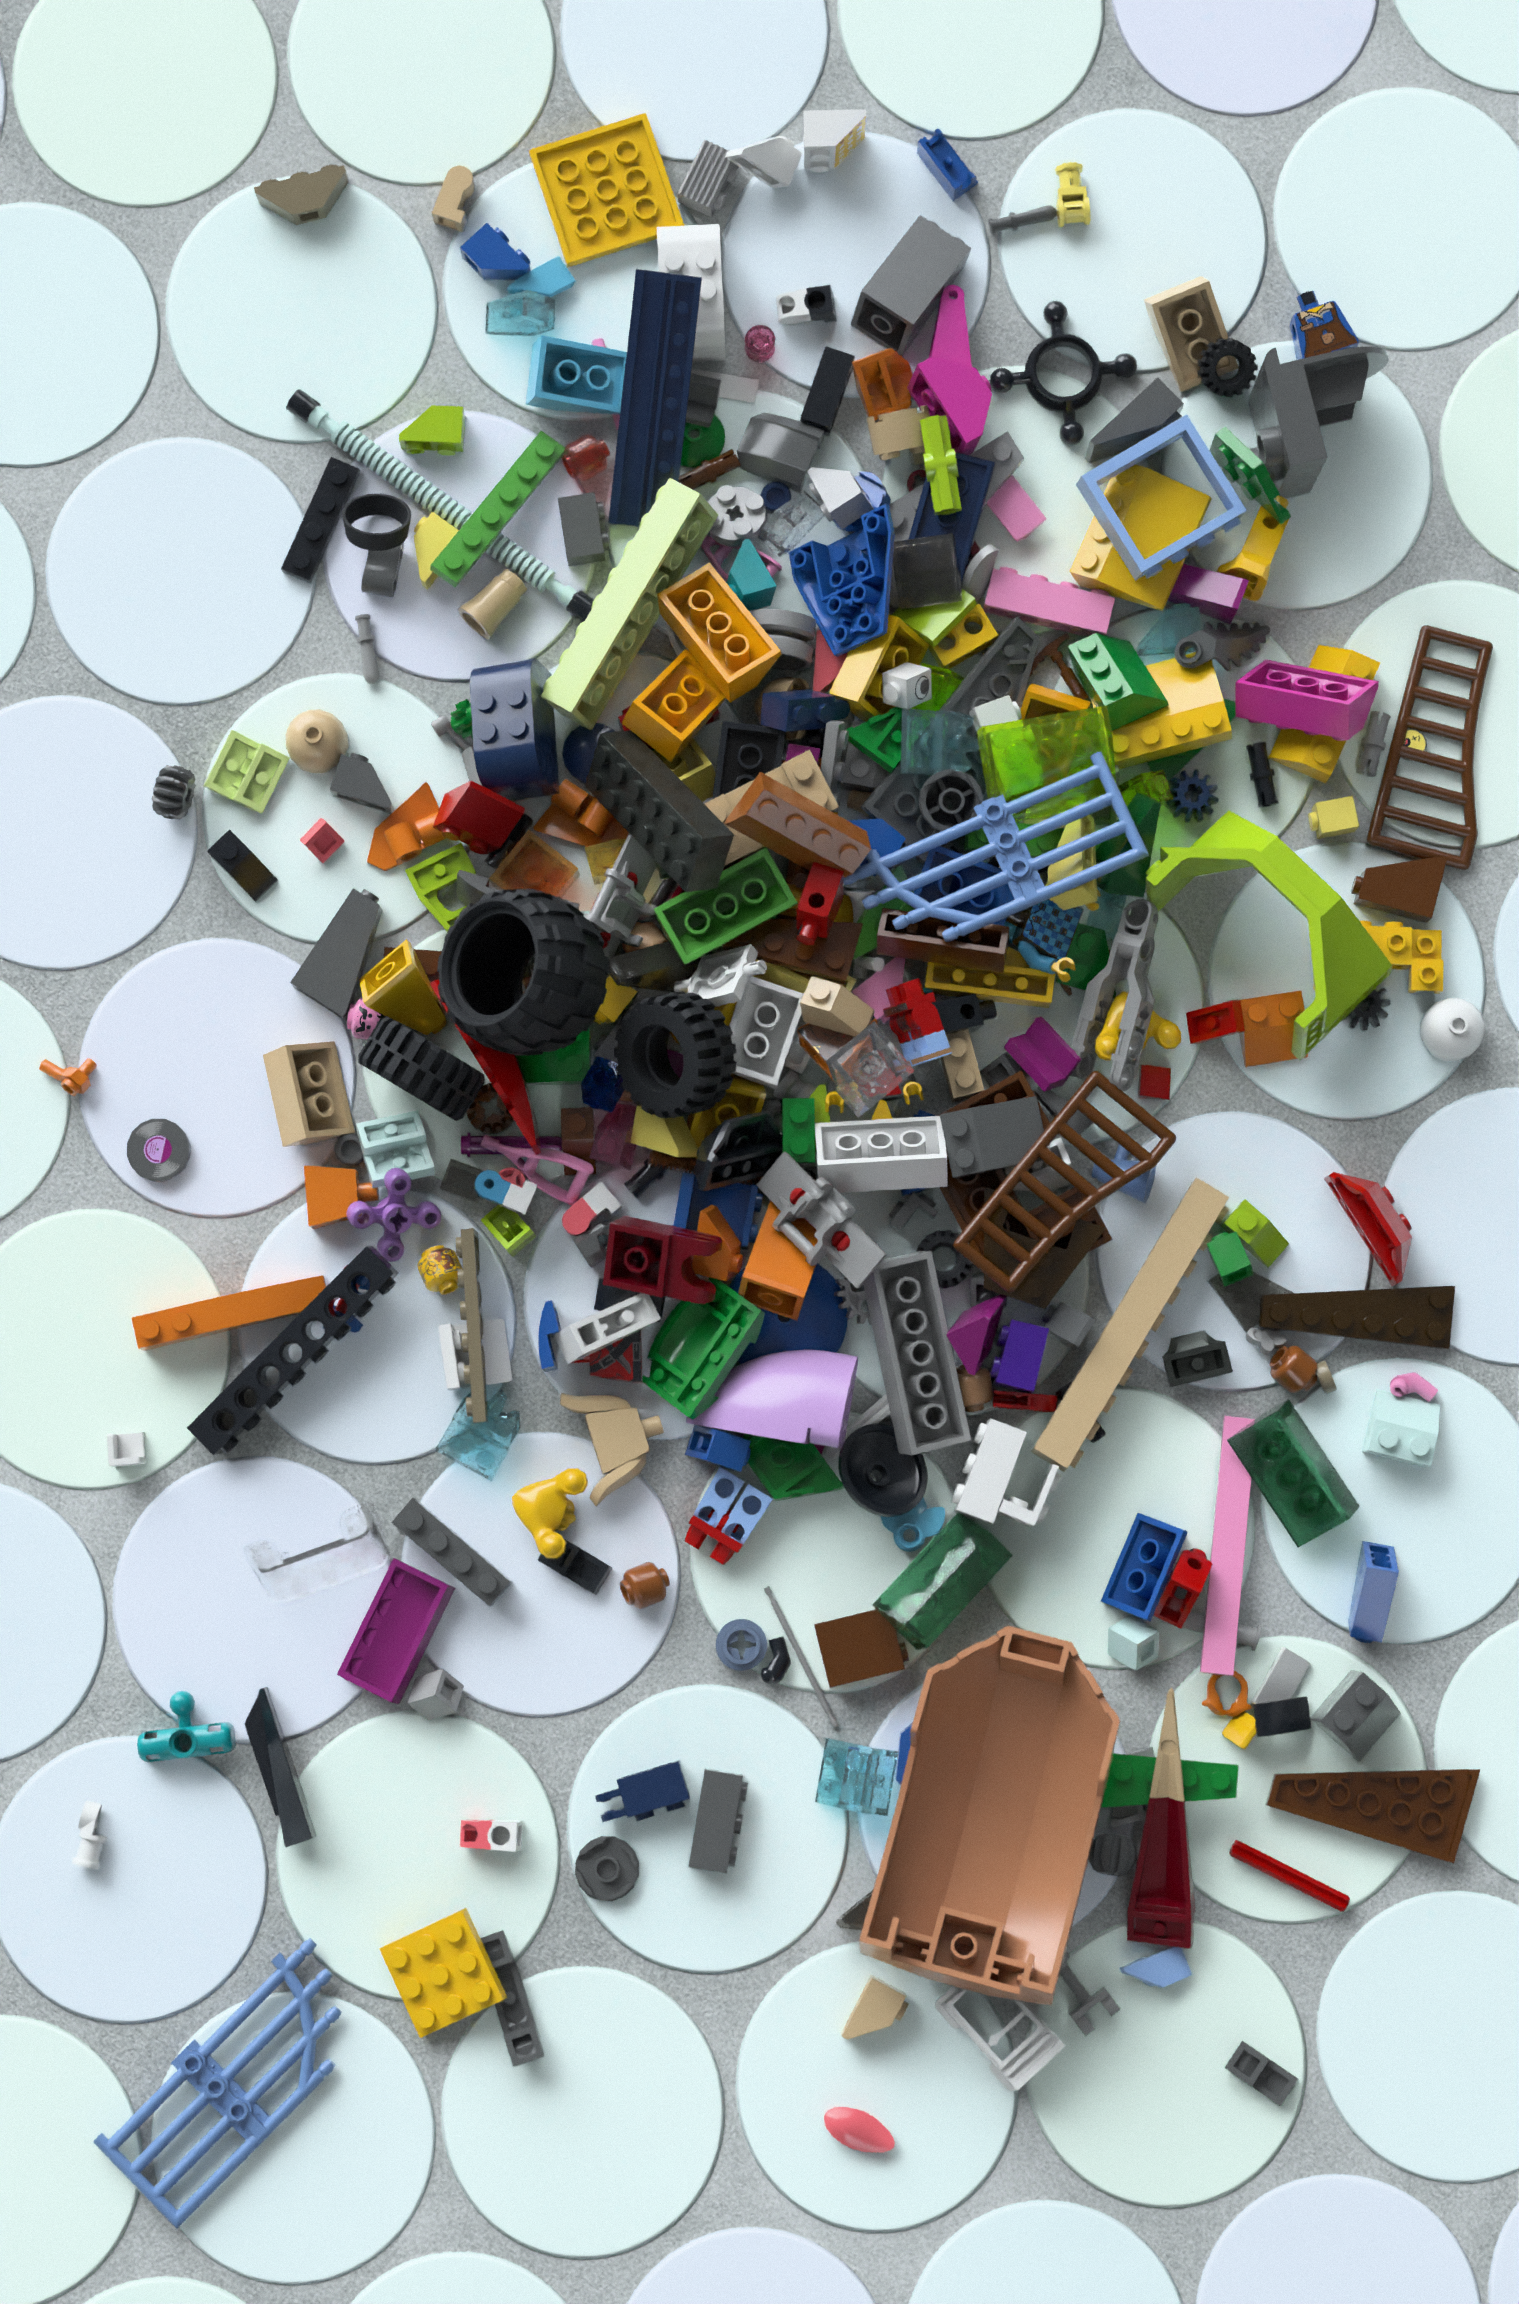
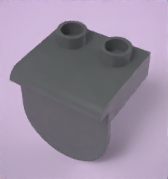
M1276 347L1268 351L1248 399L1257 447L1250 448V450L1263 461L1280 496L1287 499L1311 492L1328 458L1320 427L1352 420L1355 403L1362 400L1366 379L1382 370L1389 361L1386 350L1379 347H1355L1280 364Z

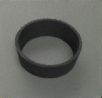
M366 494L350 500L342 510L346 537L352 544L365 550L384 551L393 549L407 539L411 521V510L404 501L391 495ZM382 515L399 521L402 526L390 532L370 533L361 531L351 524L362 517Z

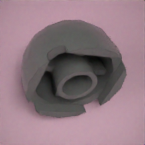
M954 769L940 771L926 780L919 796V807L922 817L929 826L939 832L976 817L977 815L973 807L983 802L982 791L976 780L971 775Z

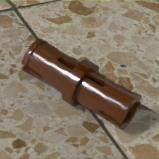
M730 449L709 461L706 459L701 461L700 466L680 475L679 483L695 490L707 483L713 484L717 482V478L741 467L733 449Z

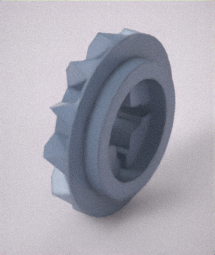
M736 1619L725 1624L719 1631L716 1638V1651L719 1659L727 1667L733 1670L745 1671L756 1667L763 1660L767 1651V1639L764 1631L755 1622L747 1619ZM739 1630H743L745 1641L756 1643V1646L745 1649L743 1659H740L737 1648L727 1647V1644L738 1640Z

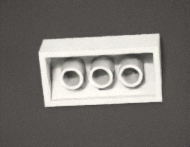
M940 1116L815 1123L818 1178L826 1179L839 1193L947 1187V1153Z

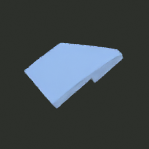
M1172 1946L1119 1968L1121 1973L1131 1975L1148 1986H1157L1159 1988L1166 1987L1192 1975L1182 1948Z

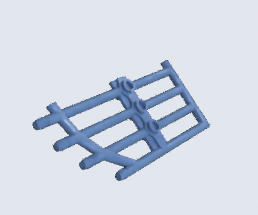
M1097 752L1090 756L1094 766L1008 803L1003 794L996 798L992 797L985 800L982 804L973 807L977 815L976 817L883 857H880L876 849L870 850L866 856L869 863L858 867L853 874L845 877L844 885H850L857 882L858 879L862 880L877 874L888 888L879 891L876 895L872 894L863 899L862 902L865 909L877 907L880 903L884 904L899 898L915 909L908 912L907 915L898 916L892 921L896 930L908 927L909 924L917 923L928 917L957 923L956 927H950L942 932L945 942L957 939L958 936L967 935L1149 856V853L1102 752ZM1098 777L1100 778L1106 794L1019 831L1012 816L1013 814ZM1110 805L1113 806L1119 819L1118 822L1032 859L1025 842ZM980 828H983L989 841L988 845L900 883L888 869ZM1126 834L1132 847L1131 850L1048 886H1044L1037 870L1118 835ZM992 856L996 857L1002 872L931 903L911 892ZM1007 883L1015 899L981 915L950 909Z
M311 1938L304 1941L300 1945V1949L295 1950L287 1960L280 1952L271 1961L277 1970L202 2046L194 2039L171 2062L177 2071L110 2139L101 2133L93 2141L176 2229L306 2099L336 2066L331 2059H327L318 2067V2070L313 2072L317 2040L327 2031L330 2024L340 2017L342 2012L337 2006H334L325 2013L323 2018L321 2017L314 2024L310 2000L321 1990L323 1985L325 1986L330 1981L333 1974L326 1968L305 1988L302 1986L294 1970L317 1946L316 1942ZM285 1980L295 1998L223 2069L211 2054ZM299 2012L303 2036L246 2092L233 2078ZM302 2056L298 2088L269 2116L257 2101ZM187 2079L200 2094L131 2163L118 2148ZM210 2103L223 2116L222 2119L154 2187L141 2172ZM233 2127L246 2141L177 2210L164 2195Z

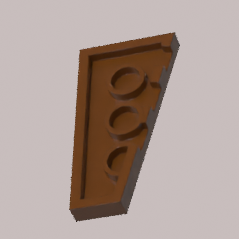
M769 919L723 944V950L726 951L751 944L758 951L757 960H763L767 963L845 985L863 923L834 922L828 937L822 938L817 936L814 945H805L796 938L799 931L796 928V920Z

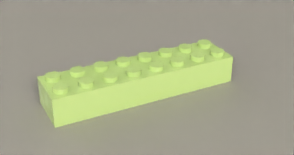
M671 478L658 490L654 505L649 513L642 517L639 530L634 539L630 540L625 546L624 556L618 566L609 573L608 583L602 593L594 599L586 620L578 626L575 639L569 649L562 653L555 673L544 684L541 697L561 715L589 730L594 728L660 616L657 594L681 580L718 517V514L700 493Z

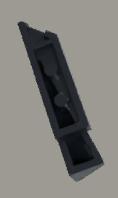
M264 1687L259 1690V1694L244 1725L275 1816L279 1815L286 1848L310 1840L317 1835L306 1806L308 1803L268 1687Z

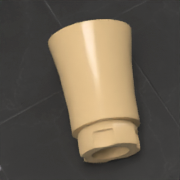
M504 569L499 576H495L472 599L460 606L458 612L475 632L489 640L499 624L520 601V597L526 593L527 588L515 573Z

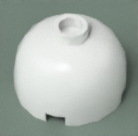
M1446 998L1437 1001L1425 1012L1420 1022L1422 1042L1424 1041L1432 1056L1443 1061L1456 1062L1469 1057L1480 1047L1485 1035V1022L1481 1012L1473 1003L1462 998Z

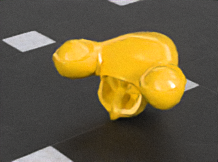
M1121 991L1112 1001L1103 1028L1096 1038L1095 1053L1102 1060H1111L1112 1053L1115 1054L1122 1030L1119 1029L1128 996L1126 991ZM1153 1010L1143 1049L1150 1037H1154L1157 1044L1165 1049H1175L1181 1043V1031L1176 1024L1162 1018Z
M568 1468L551 1479L527 1485L519 1489L512 1496V1506L516 1515L534 1537L538 1551L547 1559H558L565 1553L567 1542L561 1534L554 1531H565L576 1520L574 1504L566 1496L567 1494H580L585 1491L588 1485L586 1473L579 1468Z

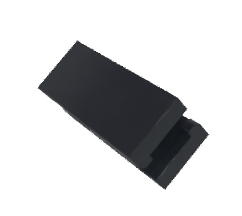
M825 346L800 417L801 422L825 430V435L829 437L853 371L852 362L855 359L854 355Z

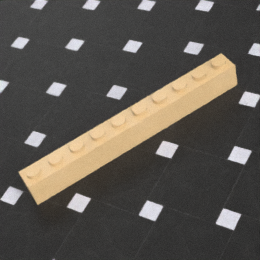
M1197 1177L1191 1183L1032 1448L1031 1452L1049 1464L1059 1466L1058 1469L1063 1472L1068 1469L1069 1465L1073 1468L1076 1467L1084 1454V1451L1080 1449L1086 1438L1091 1441L1101 1425L1096 1422L1102 1411L1105 1413L1109 1412L1117 1398L1112 1393L1118 1384L1124 1386L1133 1370L1128 1366L1134 1356L1138 1359L1141 1358L1149 1345V1342L1145 1341L1149 1331L1153 1330L1156 1332L1164 1320L1165 1315L1161 1313L1166 1303L1170 1305L1174 1303L1181 1291L1177 1284L1182 1276L1188 1278L1195 1268L1197 1261L1193 1260V1257L1198 1249L1204 1251L1207 1247L1206 1243L1211 1241L1213 1235L1209 1231L1214 1222L1220 1225L1229 1210L1228 1207L1224 1206L1229 1199L1227 1195Z

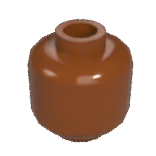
M1283 1346L1270 1360L1271 1377L1290 1393H1298L1303 1389L1307 1391L1314 1386L1318 1379L1316 1375L1317 1362L1299 1346H1290L1288 1348Z
M645 1562L626 1570L623 1580L619 1584L628 1605L633 1604L636 1608L644 1609L664 1600L666 1587L670 1586V1581L663 1568L658 1569L654 1563Z

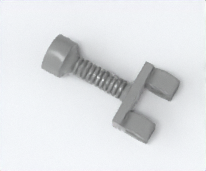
M1066 1952L1060 1975L1065 1980L1064 1982L1067 1986L1071 1988L1072 1993H1075L1074 1995L1078 2001H1080V2005L1072 2010L1069 2015L1082 2033L1087 2036L1095 2028L1084 2013L1099 2002H1101L1111 2017L1121 2009L1105 1987H1102L1092 1996L1089 1995V1992L1079 1982L1080 1980L1077 1979L1078 1977L1071 1971L1072 1969L1067 1966V1960L1070 1956Z

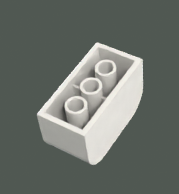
M719 224L657 227L659 272L702 277L693 362L726 361Z

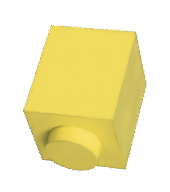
M1353 796L1316 802L1311 808L1312 812L1308 813L1311 831H1316L1317 839L1353 833L1359 827Z

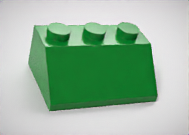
M1095 633L1068 645L1073 670L1111 731L1169 705L1130 641Z

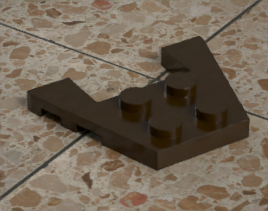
M985 1188L984 1204L996 1190ZM999 1206L989 1220L1027 1252H1030L1039 1241L1004 1229L1009 1212ZM1082 1219L1077 1220L1067 1249L1052 1246L1014 1292H1006L985 1273L984 1288L1046 1309L1070 1275L1088 1254L1089 1250L1104 1233L1105 1227ZM984 1233V1257L1007 1276H1010L1020 1262Z

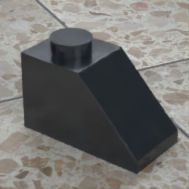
M230 829L207 850L212 859L255 902L278 881L269 869Z

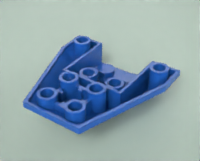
M884 504L862 515V529L828 546L812 540L788 552L793 580L834 656L843 655L887 634L895 539L890 506L888 504Z

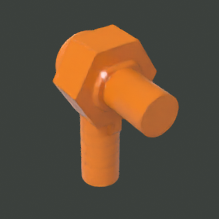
M87 1058L79 1068L69 1066L62 1069L45 1059L41 1062L39 1070L58 1081H62L61 1087L68 1094L76 1096L77 1093L84 1094L91 1086L88 1076L95 1070L97 1064L92 1059Z

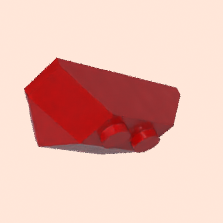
M1336 1172L1325 1177L1324 1180L1391 1286L1403 1281L1412 1236L1409 1232L1412 1230V1227L1407 1218L1402 1213L1398 1215L1392 1204L1395 1203V1200L1390 1191L1385 1186L1381 1188L1378 1182Z

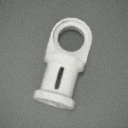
M86 1800L83 1805L78 1829H80L78 1836L81 1838L76 1857L72 1858V1864L100 1870L101 1864L98 1861L102 1845L107 1843L108 1837L96 1834L102 1804Z

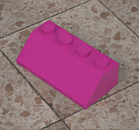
M1266 659L1235 682L1236 717L1248 719L1250 723H1268L1276 725L1279 729L1293 728L1303 730L1308 735L1322 734L1332 736L1337 741H1346L1364 728L1378 690L1379 681Z

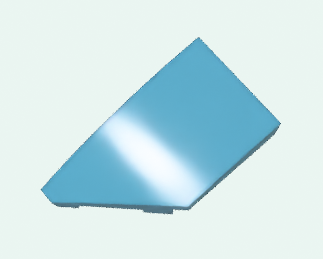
M558 256L511 283L507 291L513 295L518 292L533 297L534 302L541 304L543 298L548 299L572 288L576 280Z

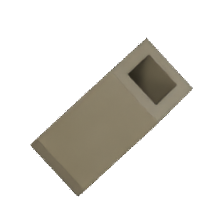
M332 164L322 167L320 171L309 174L307 172H298L291 175L289 179L281 181L276 179L263 181L260 186L254 187V191L260 205L294 225H300L325 219L349 181L345 166Z

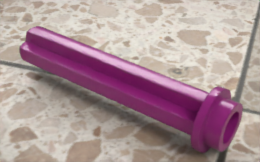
M467 1132V1135H461V1154H467V1158H471V1154L502 1153L498 1151L493 1152L480 1146L484 1136H471V1132ZM490 1136L499 1140V1143L505 1146L531 1148L524 1136ZM539 1136L541 1148L562 1152V1138L560 1136Z

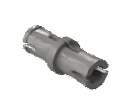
M1371 711L1366 737L1362 738L1360 744L1363 746L1356 773L1364 776L1366 765L1369 763L1367 777L1376 776L1380 753L1385 750L1386 746L1384 737L1391 716L1383 712L1380 724L1378 725L1380 711Z

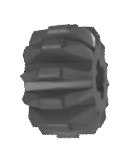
M166 765L159 771L158 777L155 778V786L152 788L153 796L151 798L153 802L152 808L156 814L171 820L173 818L181 820L188 814V809L192 806L194 789L196 787L194 783L195 776L191 773V770L177 765Z

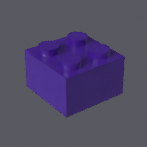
M1013 1319L1009 1321L1007 1326L1003 1325L1000 1328L996 1346L1002 1347L1000 1357L995 1356L990 1367V1375L994 1378V1386L1022 1393L1034 1392L1049 1328Z

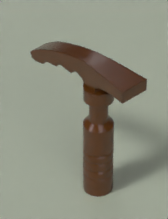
M1066 632L1045 646L1034 658L1029 678L1033 675V671L1038 667V664L1045 661V657L1050 656L1052 662L1056 663L1061 670L1060 675L1072 692V695L1087 700L1089 698L1073 670L1067 667L1063 660L1064 655L1061 651H1057L1070 638Z

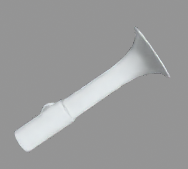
M875 890L843 891L850 897L852 902L853 923L857 922L865 910L862 900L870 896L871 893H874ZM867 953L854 959L853 978H867V969L878 972L882 971L885 965L884 960L879 957H867Z

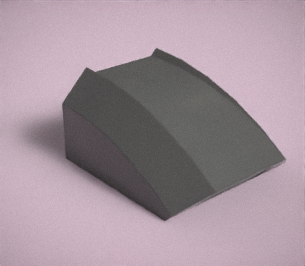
M764 412L750 418L737 449L740 468L768 481L781 482L790 490L801 494L806 482L807 470L810 469L817 450L822 445L825 430Z

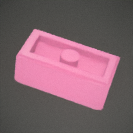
M1013 475L986 503L1017 542L1026 539L1047 520Z

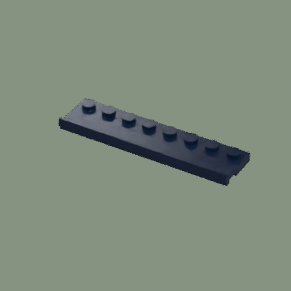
M636 269L608 523L639 527L642 517L649 513L654 505L658 490L667 483L669 478L679 482L702 277Z

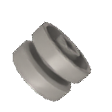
M757 609L750 612L781 650L780 657L771 668L800 670L811 667L813 648L807 642L813 640L815 636L816 620L802 613L781 609Z

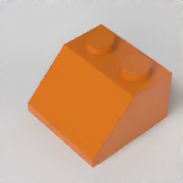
M1302 991L1241 1000L1245 1032L1239 1033L1245 1067L1298 1059L1291 1053L1294 1020L1305 1010Z

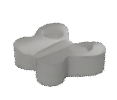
M1250 1328L1246 1334V1340L1258 1346L1263 1355H1269L1273 1348L1280 1349L1287 1341L1285 1335L1281 1334L1280 1330L1264 1328L1261 1330Z

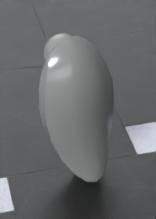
M991 544L982 548L973 557L964 574L962 586H960V588L975 597L976 603L984 596L989 586L995 560L1000 549Z

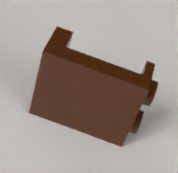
M890 1606L814 1624L829 1688L904 1670V1662L909 1661L905 1642L899 1643L896 1634L897 1630H901L897 1611L891 1612Z

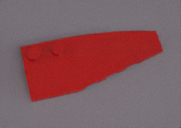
M439 979L429 984L441 1002L438 990ZM441 1002L446 1012H448V1007H446V1003ZM454 1023L532 1150L538 1155L542 1151L537 1120L529 1089L516 1055L484 1047L461 1031Z

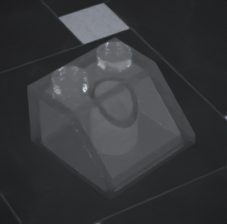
M875 1021L827 1060L838 1094L858 1118L915 1072L914 1068Z

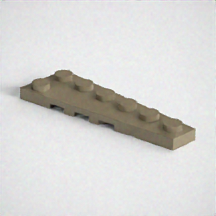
M474 1228L461 1229V1237L455 1238L456 1254L459 1258L463 1259V1269H458V1286L465 1290V1301H460L461 1320L467 1321V1333H462L463 1353L469 1352V1365H464L465 1385L471 1384V1397L466 1398L467 1417H473V1423H487L484 1346L481 1345L484 1332L482 1314H479L482 1295L480 1282H477V1275L480 1272L478 1232Z

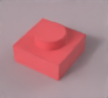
M322 818L300 839L303 845L322 863L345 842Z

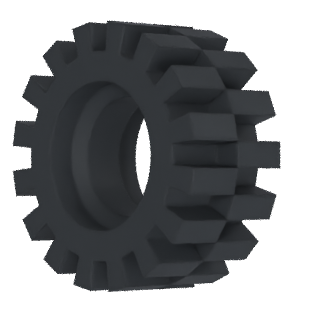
M1233 338L1216 339V343L1210 342L1207 345L1209 347L1207 351L1203 349L1201 352L1203 357L1202 360L1198 359L1197 365L1200 366V370H1197L1198 376L1202 378V384L1216 395L1226 396L1227 398L1233 397L1234 394L1239 396L1243 394V389L1248 390L1251 387L1250 381H1255L1257 377L1254 375V370H1258V365L1254 362V360H1257L1256 356L1251 353V349L1238 340ZM1225 356H1234L1238 361L1236 375L1231 379H1221L1216 371L1219 360Z
M937 1230L931 1234L929 1233L920 1242L916 1252L932 1251L933 1253L939 1247H948L955 1253L956 1264L951 1270L939 1271L935 1268L938 1284L942 1289L954 1287L962 1282L969 1274L973 1264L954 1248V1241L960 1234L951 1232V1230Z

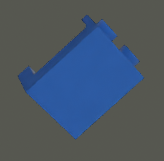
M683 1172L673 1226L697 1231L700 1211L709 1205H714L718 1207L741 1242V1249L748 1250L749 1243H755L758 1225L752 1224L754 1211H761L763 1193H758V1186L755 1184L746 1185L740 1183L702 1191L698 1187L696 1176L692 1173Z

